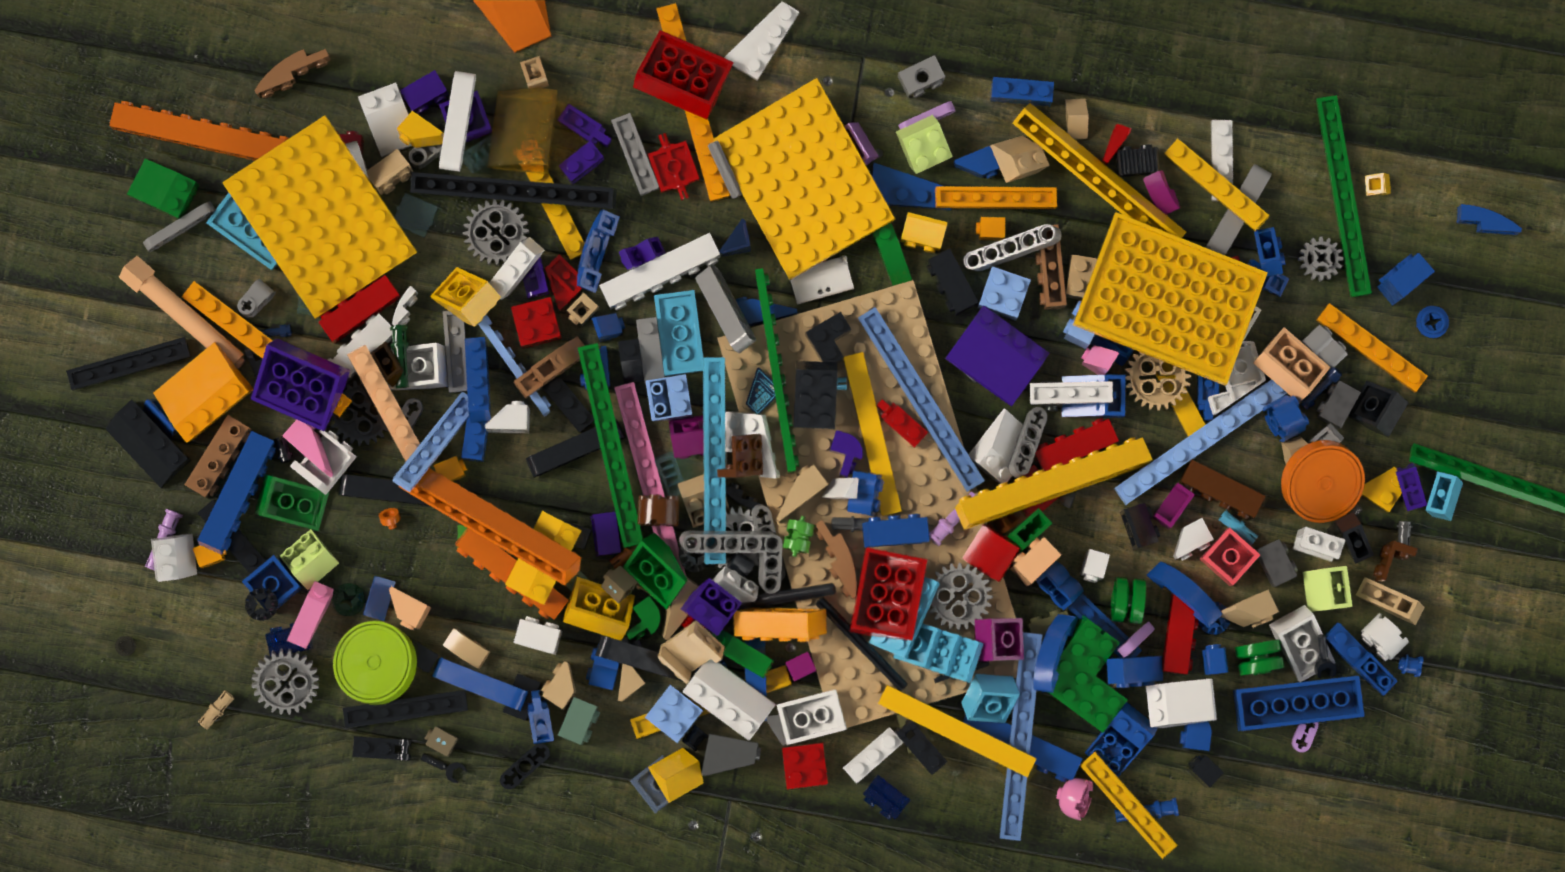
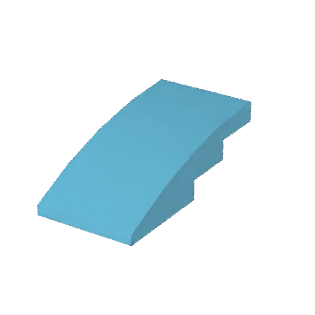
M922 624L908 658L905 659L895 654L893 658L971 683L984 644Z

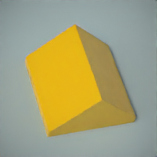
M684 748L648 767L668 803L703 784L699 760Z

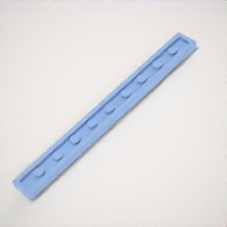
M1271 379L1116 486L1114 490L1123 503L1127 505L1261 412L1265 405L1287 394V392Z

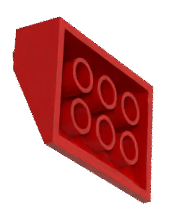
M659 30L636 73L633 88L707 120L734 62Z
M866 547L849 632L912 641L928 559Z

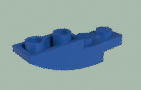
M1337 622L1326 634V640L1335 651L1381 695L1384 696L1398 682L1340 623Z

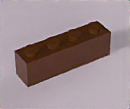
M1194 460L1189 461L1179 481L1180 484L1192 493L1194 491L1200 493L1202 499L1208 502L1214 500L1220 503V508L1227 511L1232 509L1238 512L1237 516L1245 520L1256 517L1265 498V495Z

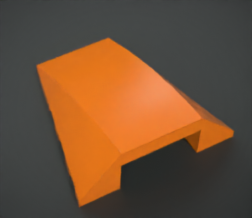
M473 0L514 53L551 37L545 0Z

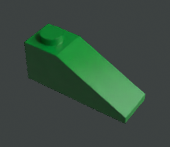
M890 222L871 233L892 286L912 281L892 223Z
M724 630L718 636L712 635L725 647L724 656L764 679L774 660Z

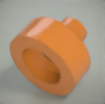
M396 508L385 509L379 514L381 524L388 526L389 529H395L397 527L396 523L401 519L399 510Z

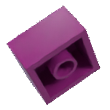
M1022 618L975 620V640L984 644L978 661L1024 660Z

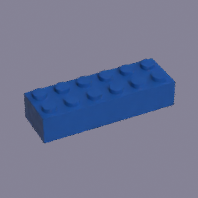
M1359 676L1233 690L1238 731L1365 717Z

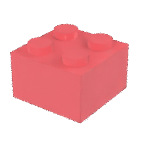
M1229 527L1204 553L1200 560L1225 583L1233 586L1260 554Z

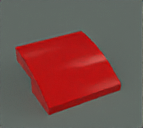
M983 524L962 559L985 575L1000 582L1021 547L1008 537L1001 536L987 524Z

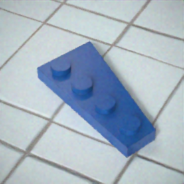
M877 163L873 164L872 177L888 205L951 210V208H936L935 188L942 185Z

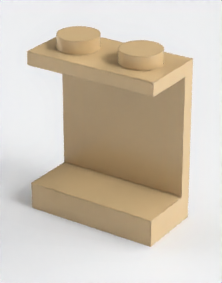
M695 621L661 645L658 659H660L663 665L671 669L677 678L687 684L690 682L691 673L710 659L715 663L719 662L723 657L725 647L701 624Z

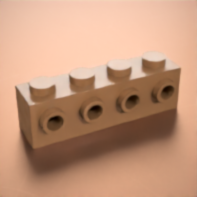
M1052 229L1047 232V239L1052 238ZM1059 241L1057 244L1038 250V253H1035L1036 265H1040V273H1037L1038 285H1042L1043 292L1039 293L1040 305H1044V310L1062 309L1067 305Z
M227 415L184 485L205 498L213 497L219 489L218 483L221 478L225 479L230 471L229 465L232 461L235 462L241 453L239 449L243 443H246L252 429Z

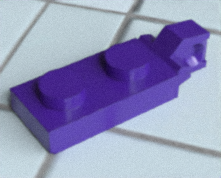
M569 103L557 119L559 123L588 142L592 141L594 145L599 142L608 147L612 141L610 137L604 134L606 130L601 124Z

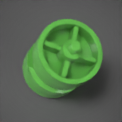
M801 516V519L788 520L786 531L789 535L785 536L782 548L791 550L793 557H796L799 552L809 554L811 545L809 538L813 536L815 525L804 521L805 516Z

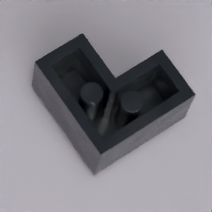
M839 312L806 331L805 336L821 362L839 363L844 360V356L835 341L849 334L851 328L842 312Z

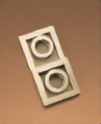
M453 628L443 644L448 650L477 669L481 668L490 654V651L477 641L471 640L455 628Z

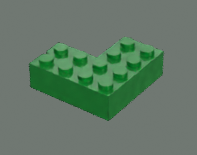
M1083 615L1077 622L1072 637L1067 636L1056 669L1059 677L1053 693L1050 694L1103 733L1127 702L1124 696L1096 676L1120 642Z

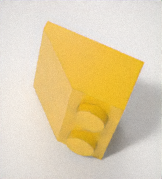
M908 212L900 242H903L904 246L909 248L919 246L923 247L925 252H940L948 222Z

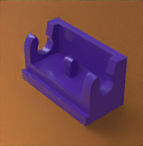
M541 256L523 278L527 299L549 294Z
M1414 463L1408 464L1406 468H1397L1396 475L1407 511L1427 506Z
M616 512L593 514L590 516L596 557L621 553Z

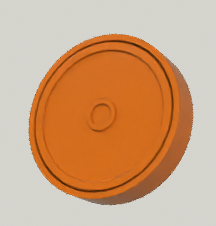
M1330 440L1315 441L1297 450L1287 462L1281 479L1282 493L1287 504L1303 519L1316 523L1331 522L1350 512L1359 501L1365 484L1364 469L1360 460L1346 446Z

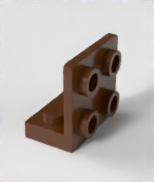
M761 434L732 436L733 464H726V468L717 469V477L737 478L763 475Z
M1397 541L1388 542L1386 546L1383 545L1379 555L1382 557L1380 565H1376L1373 576L1376 577L1375 582L1386 581L1393 557L1399 560H1408L1416 556L1418 549Z

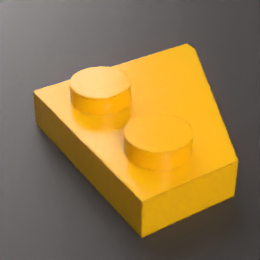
M1395 467L1365 483L1362 496L1386 512L1391 511L1402 494L1396 475L1397 468Z

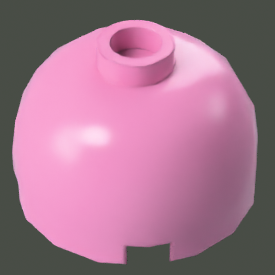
M1074 778L1067 781L1063 788L1060 787L1058 789L1056 798L1059 799L1060 809L1066 816L1079 821L1086 816L1092 799L1089 797V791L1093 792L1092 781Z

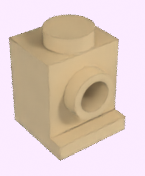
M583 293L567 309V312L570 314L568 318L576 326L578 323L583 326L599 310V306ZM581 308L586 310L584 315L578 314Z

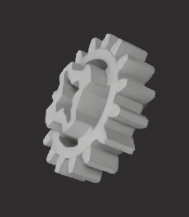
M1322 237L1318 238V242L1312 238L1310 240L1311 245L1306 242L1304 244L1306 250L1301 249L1299 253L1303 256L1298 258V261L1303 262L1299 268L1306 269L1304 275L1306 276L1310 273L1311 280L1318 277L1319 282L1323 280L1324 276L1327 280L1331 279L1330 273L1334 276L1337 275L1336 269L1342 268V265L1338 262L1343 260V257L1338 256L1342 250L1335 249L1337 243L1331 245L1330 238L1324 242ZM1316 246H1323L1326 249L1319 250ZM1331 253H1332L1333 258H1334V262H1333V263L1330 261V254H1331ZM1308 254L1311 257L1310 265L1308 263ZM1322 255L1324 259L1319 263L1317 260ZM1315 269H1323L1326 272H1317Z

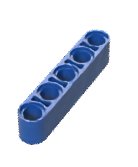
M439 657L432 677L519 711L522 710L528 691Z

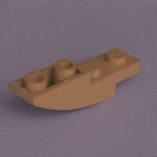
M303 49L287 57L271 69L260 81L255 89L256 95L259 98H268L273 96L275 91L280 89L285 91L292 88V84L297 83L294 75H304L309 72L308 69L324 67L328 64V61H331L327 50L324 49L307 56Z
M577 336L533 365L530 370L517 378L513 383L523 396L528 398L556 376L558 377L580 361L578 347L585 345Z
M823 520L815 524L817 529L814 532L820 541L824 539L827 547L825 550L829 556L836 558L830 564L832 568L829 571L835 580L839 578L843 586L840 589L845 597L850 596L851 599H854L856 597L857 585L850 551L841 533L833 537Z

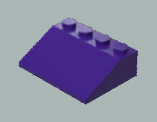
M983 305L945 359L1005 403L1012 406L1050 353Z
M275 339L266 346L251 400L325 431L345 389L350 370L280 339Z

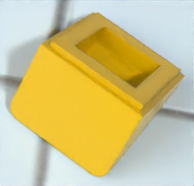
M1389 174L1365 175L1367 196L1391 194Z

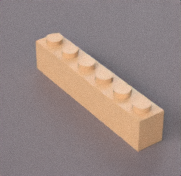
M363 345L346 355L406 462L420 443L367 346Z

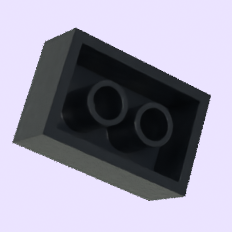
M796 361L794 427L835 429L838 362Z

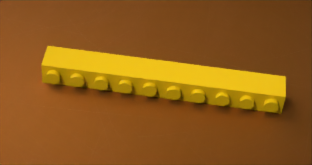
M1031 103L1021 111L1012 123L1122 215L1180 238L1185 235L1186 231Z
M1133 437L1124 441V444L1120 446L1113 444L1108 446L1105 451L1099 452V450L1089 453L1088 457L1081 459L1079 456L1070 460L1068 464H1056L1051 467V470L1045 471L1042 469L1036 471L1031 477L1021 476L1015 479L1014 483L1008 484L1004 482L996 486L997 489L991 491L984 489L978 492L977 496L971 497V495L962 497L959 499L960 502L956 505L955 510L964 530L1145 467L1153 459L1143 437L1137 440Z

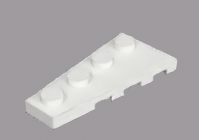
M781 2L724 58L734 62L733 67L758 81L799 15V11Z

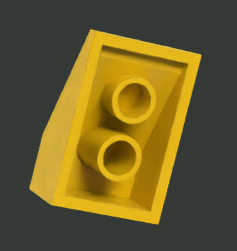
M458 267L453 270L430 296L456 317L473 327L483 320L487 312L495 307L497 301L501 298L488 281Z

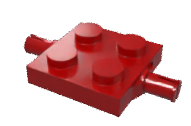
M663 133V137L660 134L658 137L662 147L648 154L660 191L663 193L669 190H678L681 201L685 200L684 196L688 199L689 196L685 187L689 183L700 179L687 142L670 144L666 133Z

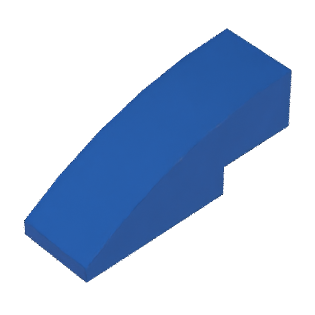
M1461 204L1457 207V223L1477 224L1476 233L1518 235L1521 233V227L1501 214L1489 209Z

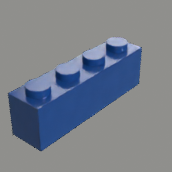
M485 337L466 338L465 357L471 423L490 421L491 402Z

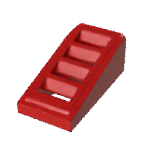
M1120 124L1115 125L1102 159L1105 165L1110 162L1132 130L1131 128Z

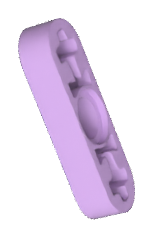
M949 101L906 120L898 126L901 130L931 115L940 120L956 110L952 101Z
M1149 621L1145 623L1118 649V652L1124 658L1129 655L1155 630L1153 625Z

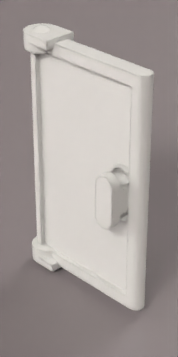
M846 255L821 262L789 280L792 284L797 305L854 289Z

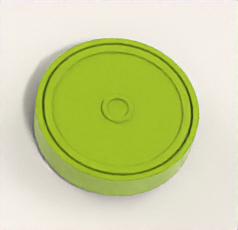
M368 621L351 628L339 641L333 658L334 675L340 688L351 698L370 705L386 704L400 697L411 685L417 668L416 651L410 638L399 628L381 621Z

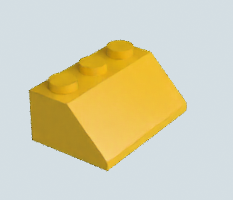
M577 577L566 606L563 622L621 641L629 628L635 595L630 594L620 603H617L601 587V584Z

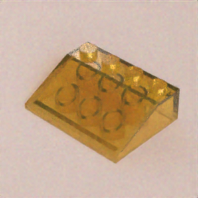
M529 88L498 91L488 168L549 174L558 106V90Z

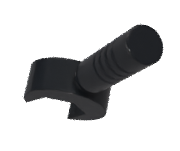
M1320 634L1317 637L1321 660L1316 663L1314 671L1321 678V671L1329 668V675L1333 678L1337 668L1330 659H1327L1326 635Z
M426 753L421 758L422 761L440 770H446L448 780L453 783H459L453 778L455 769L461 768L467 772L466 767L459 762L451 763L448 766L445 762Z

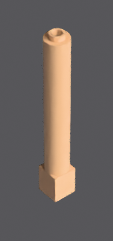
M136 256L123 267L119 278L136 293L141 291L204 347L208 348L212 343L216 342L237 369L244 364L245 360L243 358L245 354L154 276L155 271L141 258Z

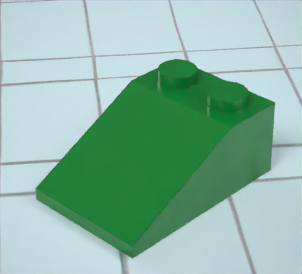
M144 159L127 195L178 220L186 214L200 185L178 172Z
M265 474L254 514L319 531L329 492L325 495L317 488Z
M655 533L641 540L623 567L666 610L671 606L688 581L670 547Z

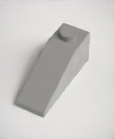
M657 318L638 319L636 324L644 381L665 378Z

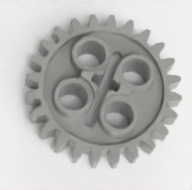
M495 199L493 200V205H489L488 201H485L484 208L478 204L479 211L477 212L472 209L471 211L474 216L466 217L470 224L463 225L468 229V231L463 232V235L469 238L464 243L471 244L468 247V251L475 250L473 257L476 258L480 255V262L487 259L488 265H491L492 261L495 260L496 265L499 266L500 260H503L505 263L519 243L527 239L524 234H528L529 230L523 227L527 226L528 222H521L525 216L524 214L517 215L519 208L517 207L512 210V203H509L506 207L504 200L501 201L500 205H497ZM493 214L501 215V220L498 223L490 221ZM486 220L495 230L500 229L501 236L508 240L510 245H506L497 235L493 236L491 229L484 225L482 221ZM510 227L516 229V233L512 237L505 235L506 229ZM479 229L487 230V235L484 238L477 237L476 234ZM495 242L502 244L500 251H492L491 247Z
M961 563L958 564V568L950 564V570L942 567L944 573L940 574L936 571L937 580L931 578L940 584L930 605H933L934 608L929 612L937 613L934 618L935 620L942 618L941 625L949 622L950 629L954 624H956L957 630H960L961 624H964L965 628L968 629L970 622L975 626L976 619H983L982 613L989 614L985 607H992L987 602L988 599L993 598V596L987 594V592L992 590V587L985 586L989 580L982 581L984 573L977 575L978 569L976 567L970 571V564H967L965 569L962 568ZM963 576L965 578V585L960 588L956 587L954 584L955 578ZM970 583H973V587L963 594L964 600H957L950 609L946 610V606L956 598L955 593H961ZM943 590H947L950 593V599L947 602H942L939 599V594ZM977 591L980 595L979 600L974 603L970 602L968 598L969 593ZM957 605H962L965 609L961 617L954 615L953 610Z
M281 648L278 655L273 650L272 657L265 654V662L262 660L258 661L260 667L254 668L256 674L252 675V680L256 682L252 683V688H258L254 691V696L261 695L258 702L265 701L264 708L271 705L272 712L278 708L281 715L284 709H287L288 714H291V709L294 708L298 713L300 705L306 709V701L309 703L313 702L311 696L317 695L315 689L319 688V683L315 681L319 680V675H313L317 672V667L310 668L313 665V661L306 662L307 655L299 657V651L294 655L291 648H289L287 653H284V650ZM282 664L287 665L289 669L282 671L278 666ZM294 668H297L298 670H296L290 676L289 682H285L282 688L280 689V692L277 695H274L273 693H275L281 687L282 680L286 681L289 675L291 674V671ZM303 677L305 682L298 683L295 678ZM273 680L276 682V685L268 686L266 681ZM285 692H289L293 696L291 698H285L282 694Z

